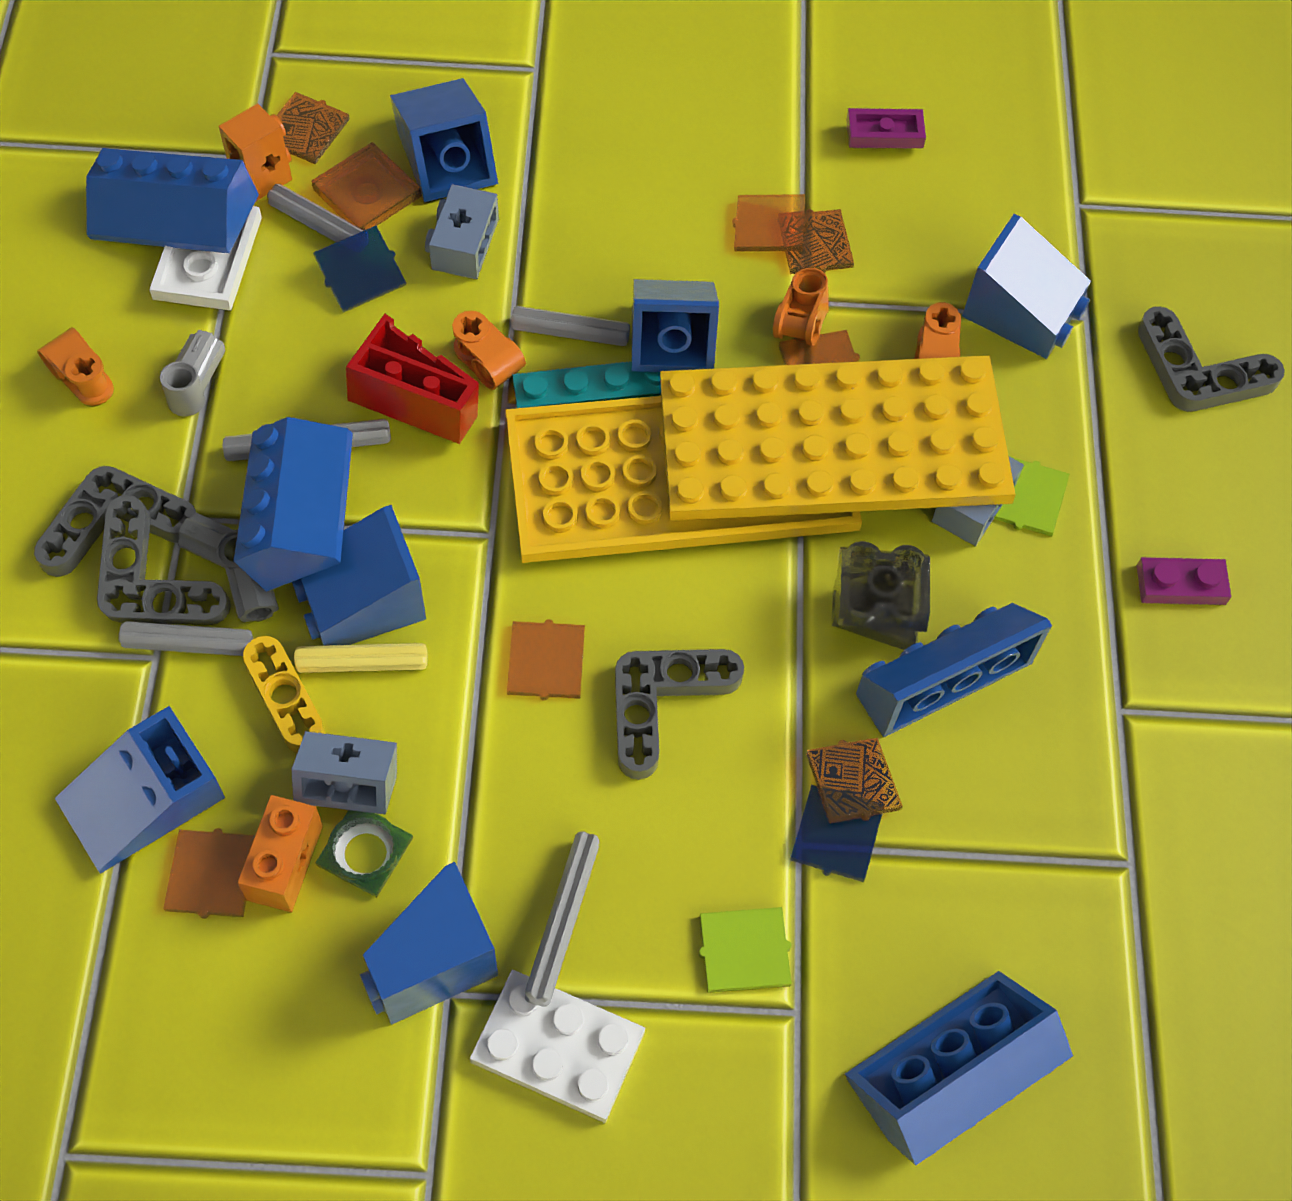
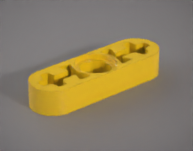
M259 636L252 639L243 651V659L247 670L287 747L293 752L298 753L303 738L299 733L296 734L297 730L291 716L299 712L300 718L304 725L309 728L310 732L325 734L322 720L281 643L271 636ZM266 652L269 657L271 656L276 673L269 676L264 664L259 661L258 655L260 653ZM281 685H290L297 690L294 699L286 704H278L271 699L273 691Z

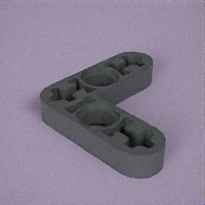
M1160 306L1148 309L1139 324L1138 334L1170 401L1180 410L1187 412L1198 411L1268 395L1274 392L1284 377L1285 369L1279 359L1269 354H1257L1202 367L1178 317L1168 308ZM1167 352L1176 353L1181 356L1184 363L1181 365L1171 364L1165 359L1164 354ZM1257 370H1259L1261 374L1255 375ZM1226 376L1231 378L1236 383L1237 388L1226 389L1218 383L1217 377ZM1193 391H1198L1196 395L1192 393Z
M110 466L98 467L85 477L38 540L34 555L42 570L48 575L58 577L71 573L104 530L107 507L113 499L119 497L117 493L122 496H135L138 499L141 497L153 499L154 503L148 510L151 520L150 533L177 544L179 542V530L183 523H177L173 527L168 517L180 521L184 516L186 518L192 517L196 510L188 501ZM111 483H113L114 488L116 490V492H114L110 489H104L100 493L98 488L100 486L108 487ZM128 508L127 514L119 516V518L129 522L132 518H138V515L131 508ZM164 509L167 513V516L163 515ZM81 513L93 515V520L87 527L81 529L71 527V521L76 515ZM63 534H66L68 536L66 541L63 537ZM62 549L64 550L65 555L63 557L55 556L52 560L50 559L49 554L51 552L59 553Z
M123 495L113 499L108 505L105 515L97 594L98 606L101 611L112 621L119 623L213 625L223 621L229 614L231 604L228 595L218 584L209 581L145 580L151 521L150 513L141 500L135 496ZM128 508H132L136 515H138V518L130 519L128 532L133 538H137L136 540L125 537L126 527L119 519V516L127 514ZM123 548L133 549L136 558L127 569H117L113 566V557L117 551ZM123 591L131 600H142L144 612H140L141 608L137 603H123L121 610L117 611L110 603V600L117 599L119 593ZM164 591L173 592L176 596V603L172 610L166 613L156 612L153 609V601L157 594ZM185 592H189L188 597L192 601L200 602L206 601L207 595L212 593L213 597L219 601V605L211 606L210 613H205L200 605L186 603ZM187 606L189 612L184 614Z
M725 649L633 651L620 657L615 669L618 764L624 775L631 779L640 780L648 778L657 769L659 760L657 696L725 695L734 692L741 685L744 673L743 660L737 653ZM674 664H684L691 670L692 676L687 681L676 682L670 679L667 670ZM699 664H705L704 681L698 680L700 671ZM718 665L727 666V670L730 672L729 679H721L720 673L717 672ZM630 667H639V672L641 673L640 692L631 693ZM639 705L647 709L650 717L642 724H632L627 721L624 712L630 706ZM634 737H642V753L644 756H647L644 758V764L641 765L635 764L634 758L630 757L633 755Z

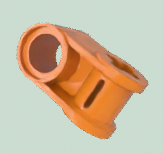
M805 268L795 273L783 302L780 303L775 314L773 323V336L775 338L782 339L784 336L805 340L807 345L814 346L816 344L822 324L829 311L828 278L822 270Z
M938 302L927 309L924 325L920 328L917 336V348L914 359L960 357L961 314L957 308L945 302Z
M472 310L464 311L454 319L452 328L453 335L456 337L454 341L455 355L476 374L478 379L487 388L495 390L512 377V374H516L525 367V357L519 347L510 338L505 337L483 314Z
M73 327L37 350L38 355L50 372L59 381H62L83 404L89 406L100 405L112 396L114 385L110 377L104 372V365L100 357Z

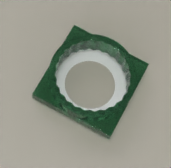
M348 810L343 820L332 830L327 845L315 863L316 866L378 897L411 843L413 835L394 826L386 818L378 814ZM365 833L374 834L381 838L386 846L387 854L384 863L380 868L371 873H358L352 870L345 861V848L347 844L357 835Z

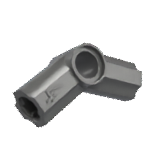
M195 513L190 518H186L179 530L178 546L226 569L238 618L242 622H259L273 617L274 612L279 610L274 590L266 592L234 562L238 529L233 530L198 513Z

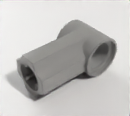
M198 330L197 333L190 334L176 361L165 366L161 371V385L169 409L174 414L190 416L196 414L204 407L206 401L204 390L225 353L224 343L210 332Z

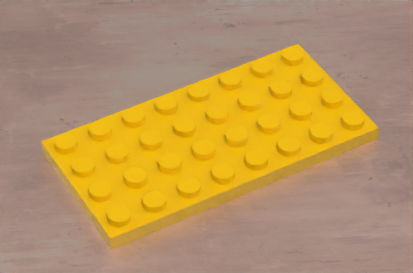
M990 355L660 371L670 521L1013 504L1016 494Z
M661 396L506 409L522 563L860 531L862 525L860 511L670 521Z

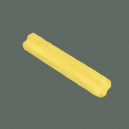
M423 643L299 646L295 649L294 665L296 671L300 673L423 670L427 667L428 663L427 647Z

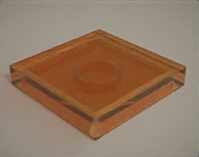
M373 142L311 181L313 190L340 217L365 232L370 231L422 197L421 187Z

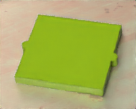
M1013 458L1024 464L1014 487L1016 495L1013 504H1003L994 519L1012 524L1017 530L1025 528L1052 537L1070 474L1041 466L1039 461L1031 463Z
M782 907L700 913L703 947L700 948L699 956L705 962L708 993L791 986L788 952L792 944L786 940Z

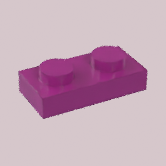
M848 108L846 121L849 148H924L926 133L923 109Z
M1141 557L1136 565L1141 603L1226 605L1232 597L1226 559Z

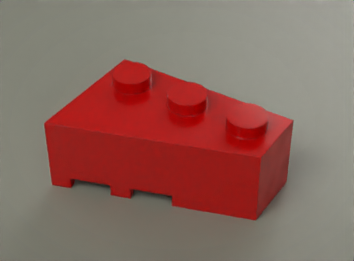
M384 313L346 365L347 401L457 444L461 443L478 417L479 382L444 356H434L422 347L421 339L414 334L408 336L394 326V319Z

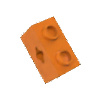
M257 103L218 126L226 158L243 160L259 194L256 201L266 196L275 184L284 185L292 180L289 166L292 159L288 149L285 147L283 138L286 135V130L275 114L269 115Z
M274 795L270 796L238 880V885L247 901L292 913L323 828L316 806Z

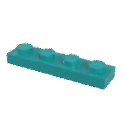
M632 361L512 374L516 408L661 396L660 372L632 371Z

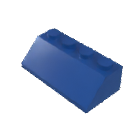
M102 148L86 176L87 235L93 240L230 253L259 194L243 160Z
M286 417L272 424H265L252 432L234 562L266 592L340 564L353 433L348 428Z
M1014 603L998 610L996 607H990L978 614L974 622L963 627L956 624L945 629L938 635L935 641L923 645L921 642L911 645L900 654V658L887 664L885 661L872 664L862 673L856 695L884 738L1031 665L1052 624L1048 618Z
M998 971L845 1073V1076L888 1141L916 1166L1045 1075L1051 1073L1055 1068L1073 1057L1058 1011Z

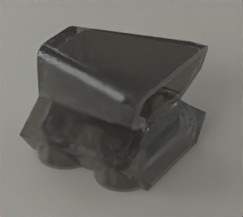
M866 541L855 542L849 548L840 547L838 570L832 595V626L902 650L918 643V632H927L930 616V556L923 554L920 549L911 545H901L893 551L879 550L877 546Z

